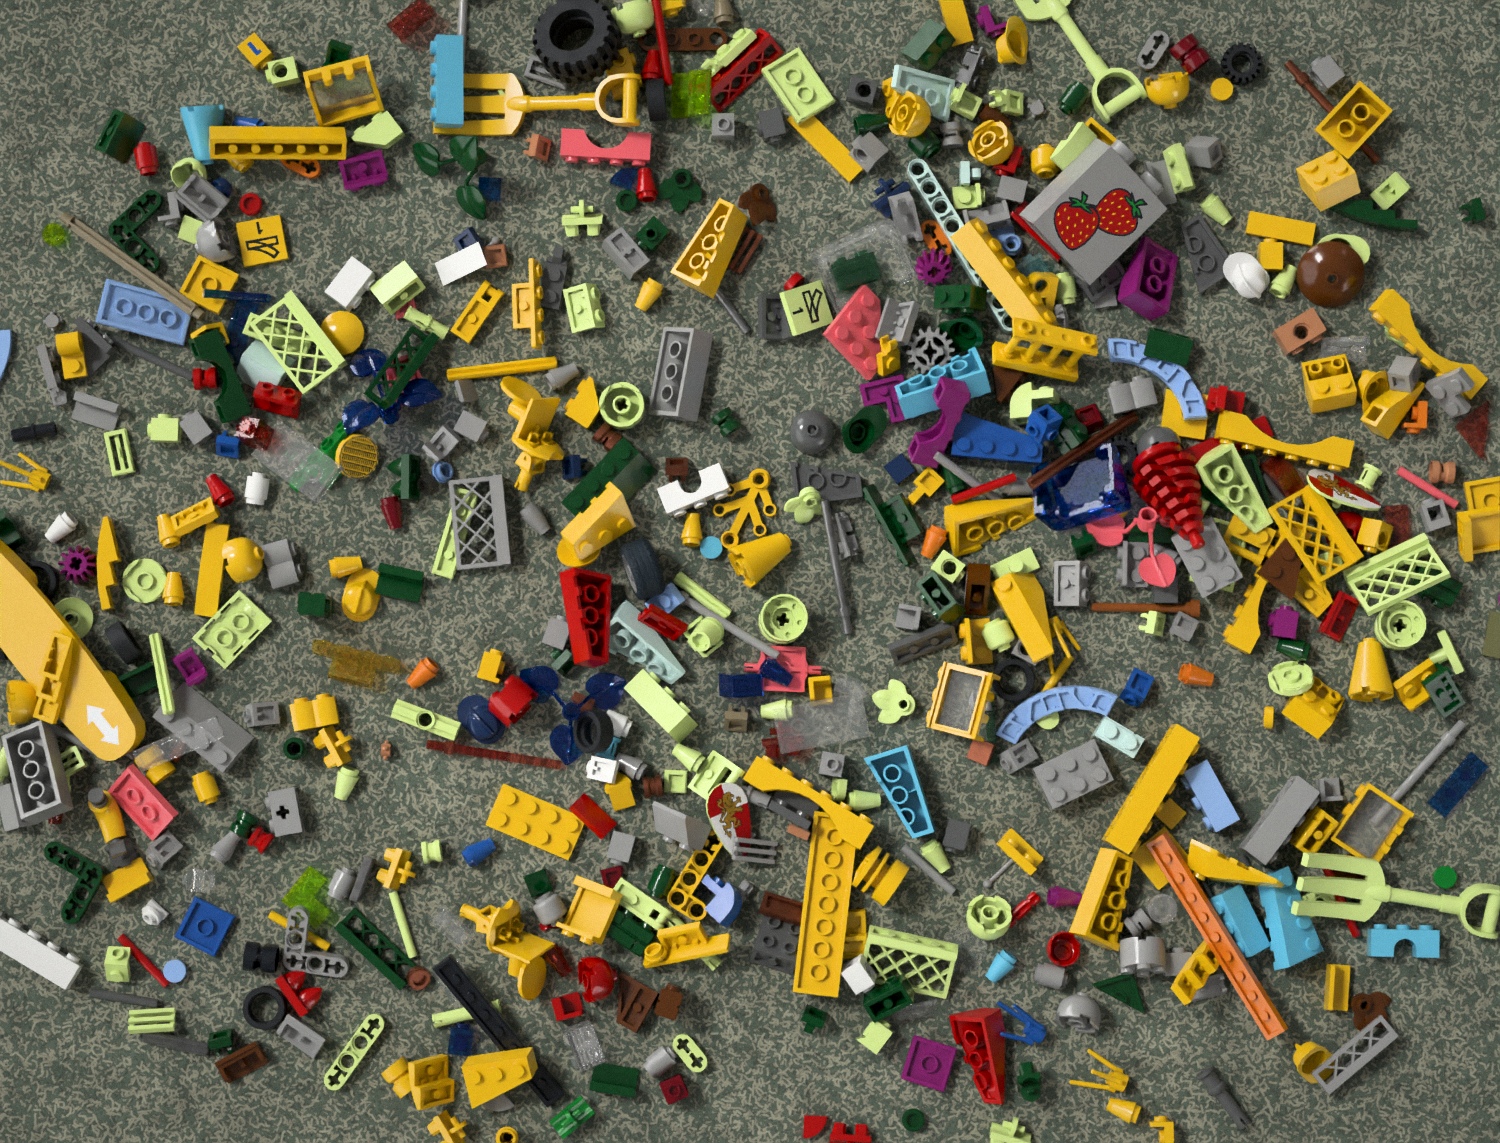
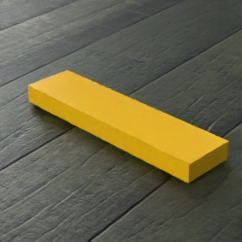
M791 116L786 120L849 184L864 170L849 155L850 151L815 116L799 125L796 124Z

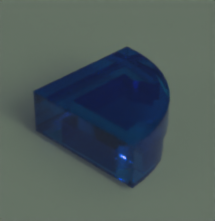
M624 168L615 173L609 183L626 190H631L638 169Z

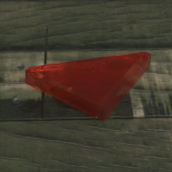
M1486 401L1454 426L1479 459L1484 457L1489 401Z

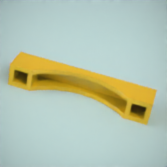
M1385 289L1368 309L1373 314L1372 318L1380 325L1384 324L1389 329L1388 333L1396 340L1400 339L1405 344L1404 348L1412 355L1416 354L1421 359L1419 362L1428 370L1432 369L1436 373L1435 377L1462 367L1475 383L1471 390L1461 393L1465 399H1472L1488 380L1473 364L1450 361L1430 349L1421 339L1415 328L1410 304L1394 289Z
M1227 410L1219 412L1214 439L1220 440V444L1242 445L1241 449L1248 451L1260 449L1264 450L1263 454L1268 456L1285 455L1284 459L1298 462V459L1305 460L1307 465L1319 467L1322 464L1328 466V470L1336 472L1349 468L1354 441L1335 436L1313 444L1296 445L1284 443L1263 433L1251 422L1247 415Z
M1291 526L1292 534L1300 537L1301 529ZM1279 527L1274 535L1277 537L1274 545L1270 544L1265 554L1267 559L1286 538ZM1306 531L1305 539L1310 540L1312 534ZM1263 565L1257 567L1254 573L1256 577L1254 584L1247 586L1243 594L1246 597L1243 605L1238 604L1233 613V616L1236 617L1233 624H1228L1222 634L1225 637L1224 643L1246 655L1251 653L1260 636L1258 608L1260 597L1267 581L1260 577L1257 572Z
M763 755L762 758L756 756L743 778L745 782L762 792L786 791L812 800L829 815L843 841L858 850L862 849L874 829V826L871 824L872 819L863 814H860L858 817L851 812L853 810L852 807L843 802L838 805L832 801V795L823 790L818 793L812 789L814 786L812 783L803 778L801 782L793 778L794 773L785 767L781 770L773 766L775 761Z

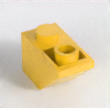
M590 376L587 380L583 379L576 389L579 393L575 399L570 398L564 408L566 410V417L588 431L600 414L594 380Z

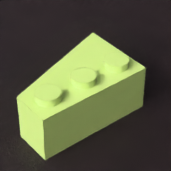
M642 669L624 689L678 743H681L698 726L688 715L691 710L682 701L677 704L673 700L676 695L667 686L662 689L658 684L661 680L652 671L648 674Z

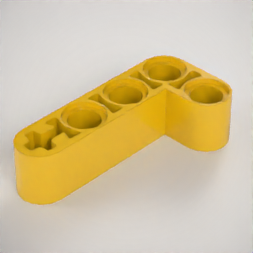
M711 830L709 833L710 836L716 834L714 830ZM709 839L706 840L704 844L705 847L708 846L710 842ZM721 842L718 845L714 844L710 849L715 851L713 855L704 849L702 851L695 850L668 894L669 905L692 920H701L707 914L705 910L706 904L692 894L722 847ZM699 853H704L708 857V862L704 866H699L695 862V857ZM688 872L696 876V882L693 885H687L683 881L684 875ZM674 892H681L684 895V902L677 905L672 902L671 896ZM692 905H702L704 909L703 914L697 917L692 915Z

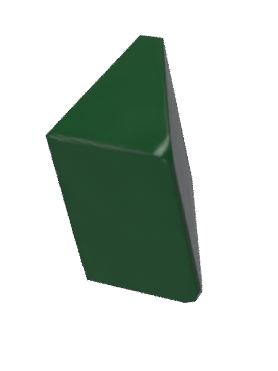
M546 869L523 876L531 898L553 890Z

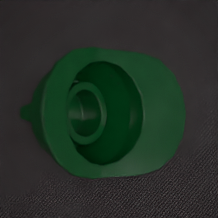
M963 315L957 319L942 322L937 326L940 327V334L948 333L946 339H953L949 347H955V351L951 353L966 351L973 347L978 348L984 340V322L979 321L972 315ZM934 337L939 345H944L939 338Z
M877 405L865 406L853 418L848 419L842 427V440L847 450L855 454L864 453L882 435L888 421L887 415L881 407Z

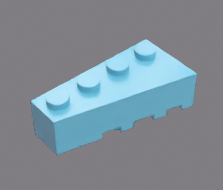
M975 347L969 349V354L963 357L956 355L950 358L951 362L942 367L939 365L932 367L926 375L918 374L894 386L905 420L940 409L937 407L932 394L941 376L966 382L971 393L970 399L991 392L986 370Z
M905 745L864 758L912 839L935 832L936 828L910 746Z
M1289 866L1266 873L1284 883L1283 888L1258 886L1261 905L1265 908L1266 912L1265 925L1266 928H1269L1271 937L1270 951L1274 952V971L1291 967L1324 951L1310 916L1294 915L1291 913L1293 901H1302L1299 890L1296 889V883Z

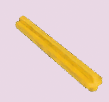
M552 356L452 368L447 370L448 381L551 370L557 368L558 364L557 358Z

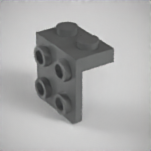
M79 316L74 321L77 327L72 332H82L88 377H82L81 379L86 381L117 350L112 346L114 341L107 334L103 333L101 335L95 330L98 326L89 317L85 320ZM56 347L55 353H56V355H58V356L61 358V356L58 354L57 347Z

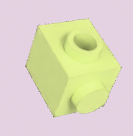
M158 414V418H151V423H148L147 435L151 437L153 442L181 443L182 427L179 423L182 420L171 418L172 415Z

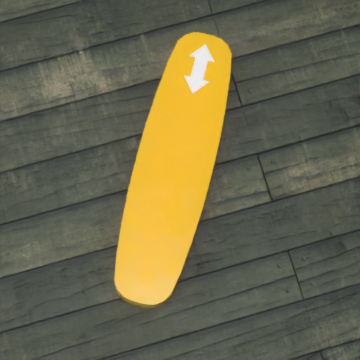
M0 539V648L33 687L35 692H37L42 676L38 673L51 632L56 631L73 637L69 676L58 718L100 759L112 761L132 752L140 745L146 732L145 721L117 676L112 671L102 669L76 632L37 587L38 579L36 574Z

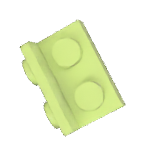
M584 283L563 290L572 333L605 327V313L601 308V294L596 284Z

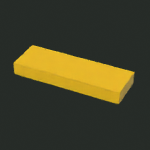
M1250 211L1245 234L1311 247L1316 224Z

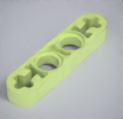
M373 1013L363 1021L324 1077V1084L328 1089L338 1090L345 1084L385 1027V1020L380 1014ZM378 1018L380 1028L372 1030L370 1033L374 1035L372 1039L369 1034L362 1032V1029L365 1028L367 1031L371 1026L369 1020ZM358 1036H364L367 1039L368 1044L366 1048H357L355 1040ZM344 1055H351L354 1058L352 1067L347 1068L342 1064ZM336 1065L341 1070L348 1072L346 1076L344 1073H341L338 1078L340 1084H330L331 1079L329 1076H334L339 1071L335 1069Z

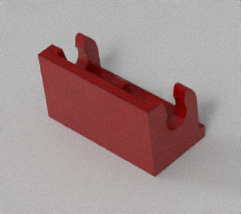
M1337 591L1317 632L1340 643L1359 601L1342 591Z

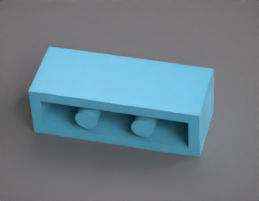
M1241 884L1230 887L1209 898L1210 903L1244 958L1251 957L1271 946Z

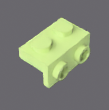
M1181 143L1173 144L1163 151L1174 193L1194 190L1196 186L1185 148Z

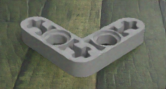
M297 905L293 907L287 919L283 954L284 966L291 971H303L309 974L330 977L344 976L350 966L348 958L340 954L306 950L310 913L305 906ZM297 912H300L301 916L304 917L301 919L299 927H295L297 923L295 915ZM292 933H299L302 936V942H292L290 935ZM295 955L298 961L296 964H293L292 960L288 958ZM305 956H307L305 966H303V959ZM317 957L322 961V966L315 968L311 965L310 960ZM327 959H328V960H330V962H329L330 965H329L328 969H325V967H326V965H327ZM338 961L343 966L340 971L337 970V966H334Z

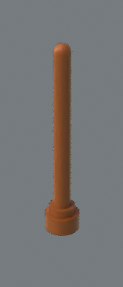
M1190 599V602H1185V604L1092 603L1091 610L1094 612L1156 611L1160 613H1178V611L1190 615V617L1199 618L1200 600Z

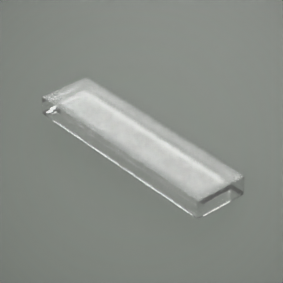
M215 716L134 750L132 753L140 772H144L223 739L226 736L218 717Z

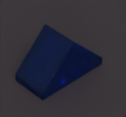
M719 673V696L730 698L764 696L763 673Z

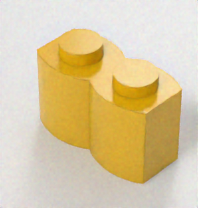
M330 693L316 695L317 699L308 701L307 697L294 699V704L289 705L294 732L340 724L336 697H330Z

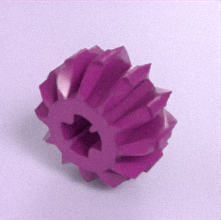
M934 248L931 249V253L924 250L923 256L917 257L918 264L915 265L918 279H924L925 285L932 282L934 287L937 285V282L944 285L945 278L950 279L951 271L953 270V263L950 262L951 257L944 255L943 249L936 253Z
M80 545L76 546L75 551L72 547H68L69 555L61 554L65 558V562H58V565L65 566V568L60 570V574H67L65 579L67 581L74 579L76 584H79L80 579L87 582L88 577L86 574L95 575L90 569L91 567L97 568L96 563H91V561L95 560L96 556L94 554L89 555V548H85L82 551V546ZM75 560L82 561L80 569L73 567L76 565Z

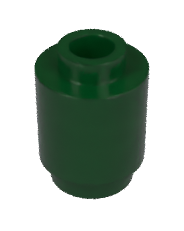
M1078 81L1070 84L1058 100L1060 111L1068 116L1070 114L1076 115L1087 100L1089 89Z
M297 737L289 738L283 746L285 756L291 760L305 758L309 750L307 742ZM295 745H300L299 753L294 752L293 748Z
M658 864L657 869L654 868L647 889L651 890L649 894L659 899H662L663 895L668 897L675 879L674 873L676 870Z

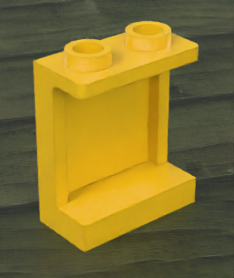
M1500 505L1456 512L1458 551L1464 562L1473 561V554L1500 550Z
M576 875L573 884L579 888L563 924L557 922L556 926L562 929L561 934L567 937L574 938L577 935L581 937L579 941L592 946L594 942L602 945L623 895L612 888Z

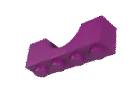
M943 376L940 377L932 394L937 407L942 410L941 417L930 429L915 432L907 450L912 463L937 468L939 462L933 459L934 455L938 451L945 455V448L948 442H951L955 426L961 421L962 411L965 405L969 403L971 397L966 382Z

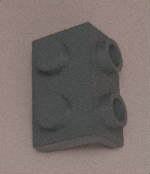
M759 294L758 339L783 341L792 338V332L780 295Z

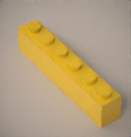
M209 126L210 159L346 160L347 138L345 127Z
M978 217L970 220L950 237L1012 319L1017 317L1053 326L1059 325L1055 314L1046 308L1042 297L1037 292H1034L1026 276L1018 271L1014 260L1005 254L1000 242L993 238L988 231L987 225Z

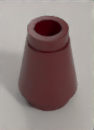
M398 495L380 499L381 505L379 506L389 525V529L403 527L402 505Z

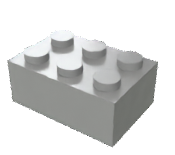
M1212 515L1202 519L1204 531L1200 535L1205 541V546L1199 550L1193 549L1190 541L1181 538L1178 534L1179 532L1171 535V540L1202 598L1243 578V573Z
M1094 739L1031 768L1051 810L1114 780Z

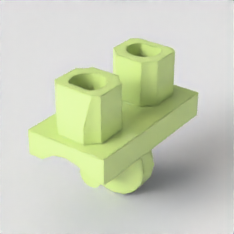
M579 200V206H571V213L579 214L562 215V225H565L566 235L568 237L579 236L578 225L587 224L588 235H599L601 224L603 223V213L585 214L593 212V206H584V200Z
M1013 1117L1012 1122L1003 1120L1002 1125L992 1122L990 1143H1031V1133L1024 1132L1025 1126L1018 1125V1117Z

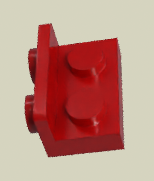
M258 382L253 392V397H255L254 408L298 418L302 392L292 388L273 385L269 382Z

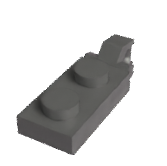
M555 246L553 258L547 257V262H545L541 282L543 288V299H540L541 308L560 310L568 269L567 261L562 260L564 248Z

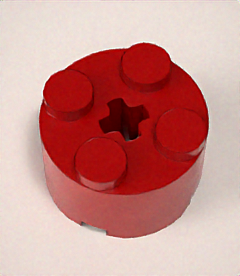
M513 674L505 681L504 689L501 692L495 691L488 700L490 702L488 710L508 728L511 727V723H517L531 708L529 704L531 699L536 701L539 696L519 676L515 677Z

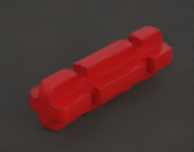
M1031 892L1026 900H1022L1011 910L1012 919L1009 928H1012L1017 920L1023 918L1032 909L1033 905L1036 906L1041 901V898L1035 892Z

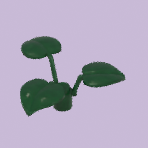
M477 136L453 137L449 142V149L453 158L445 161L439 160L440 154L433 145L426 142L415 143L412 146L414 158L419 168L426 175L436 176L440 172V166L456 161L458 164H461L464 170L470 172L463 183L464 187L460 186L456 189L457 201L461 208L472 217L481 220L486 219L485 197L478 187L469 185L471 178L478 172L477 167L487 161L486 152L481 147H478Z

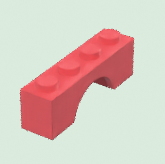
M562 128L560 156L567 163H578L579 160H587L588 164L598 165L601 164V161H608L610 165L622 166L623 162L632 163V166L645 167V164H650L652 135L651 133L629 132L620 145L613 148H600L590 142L583 129Z

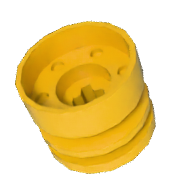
M877 846L866 855L859 865L851 885L857 887L862 880L865 881L861 891L864 893L870 886L874 887L871 898L884 906L910 867L899 859L889 866L886 863L890 853L886 852L883 858L879 859L878 856L883 848Z

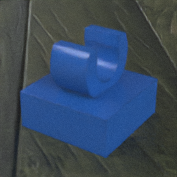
M223 431L222 435H217L216 454L239 459L241 452L239 433H235V437L227 436V431Z

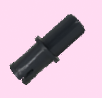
M55 421L39 425L32 423L31 426L11 430V438L15 443L32 439L38 441V438L57 435Z

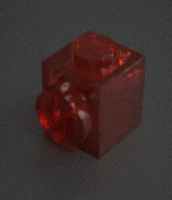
M243 416L240 424L236 425L235 437L249 448L267 451L275 430L259 418Z

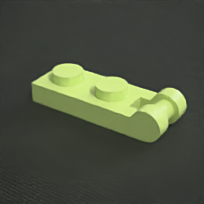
M623 877L619 879L613 888L623 895L620 905L656 930L663 929L667 918L670 919L673 915L669 908L660 904ZM654 910L660 913L657 919L651 917Z

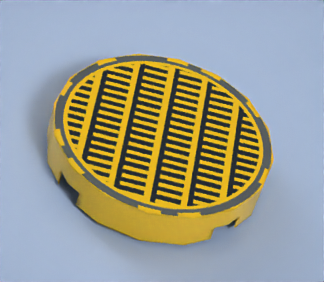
M353 434L339 444L335 456L336 465L343 475L351 479H363L375 470L378 464L379 452L377 445L372 439L361 434Z

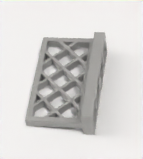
M502 474L449 480L457 570L512 565ZM481 482H489L490 491L485 497L474 490ZM475 483L473 487H470L468 484ZM464 484L470 491L461 500L455 495L454 485ZM472 492L482 499L474 510L464 502ZM490 495H491V503L487 500V498H488ZM455 498L460 502L457 506L455 503ZM484 502L492 507V514L487 520L477 513ZM462 504L472 511L465 522L460 520L456 513ZM474 514L484 521L477 532L467 525ZM492 517L494 526L491 523H489ZM457 520L462 524L459 529ZM487 524L494 529L495 534L489 542L479 535ZM464 526L474 533V536L467 544L459 539V533ZM476 537L487 544L479 555L469 547ZM494 540H495L496 548L491 545ZM460 543L464 546V548L461 551ZM489 546L496 551L497 561L487 562L481 557ZM466 549L477 556L471 564L462 565L461 555ZM478 559H480V560H482L484 563H476V562L478 561Z

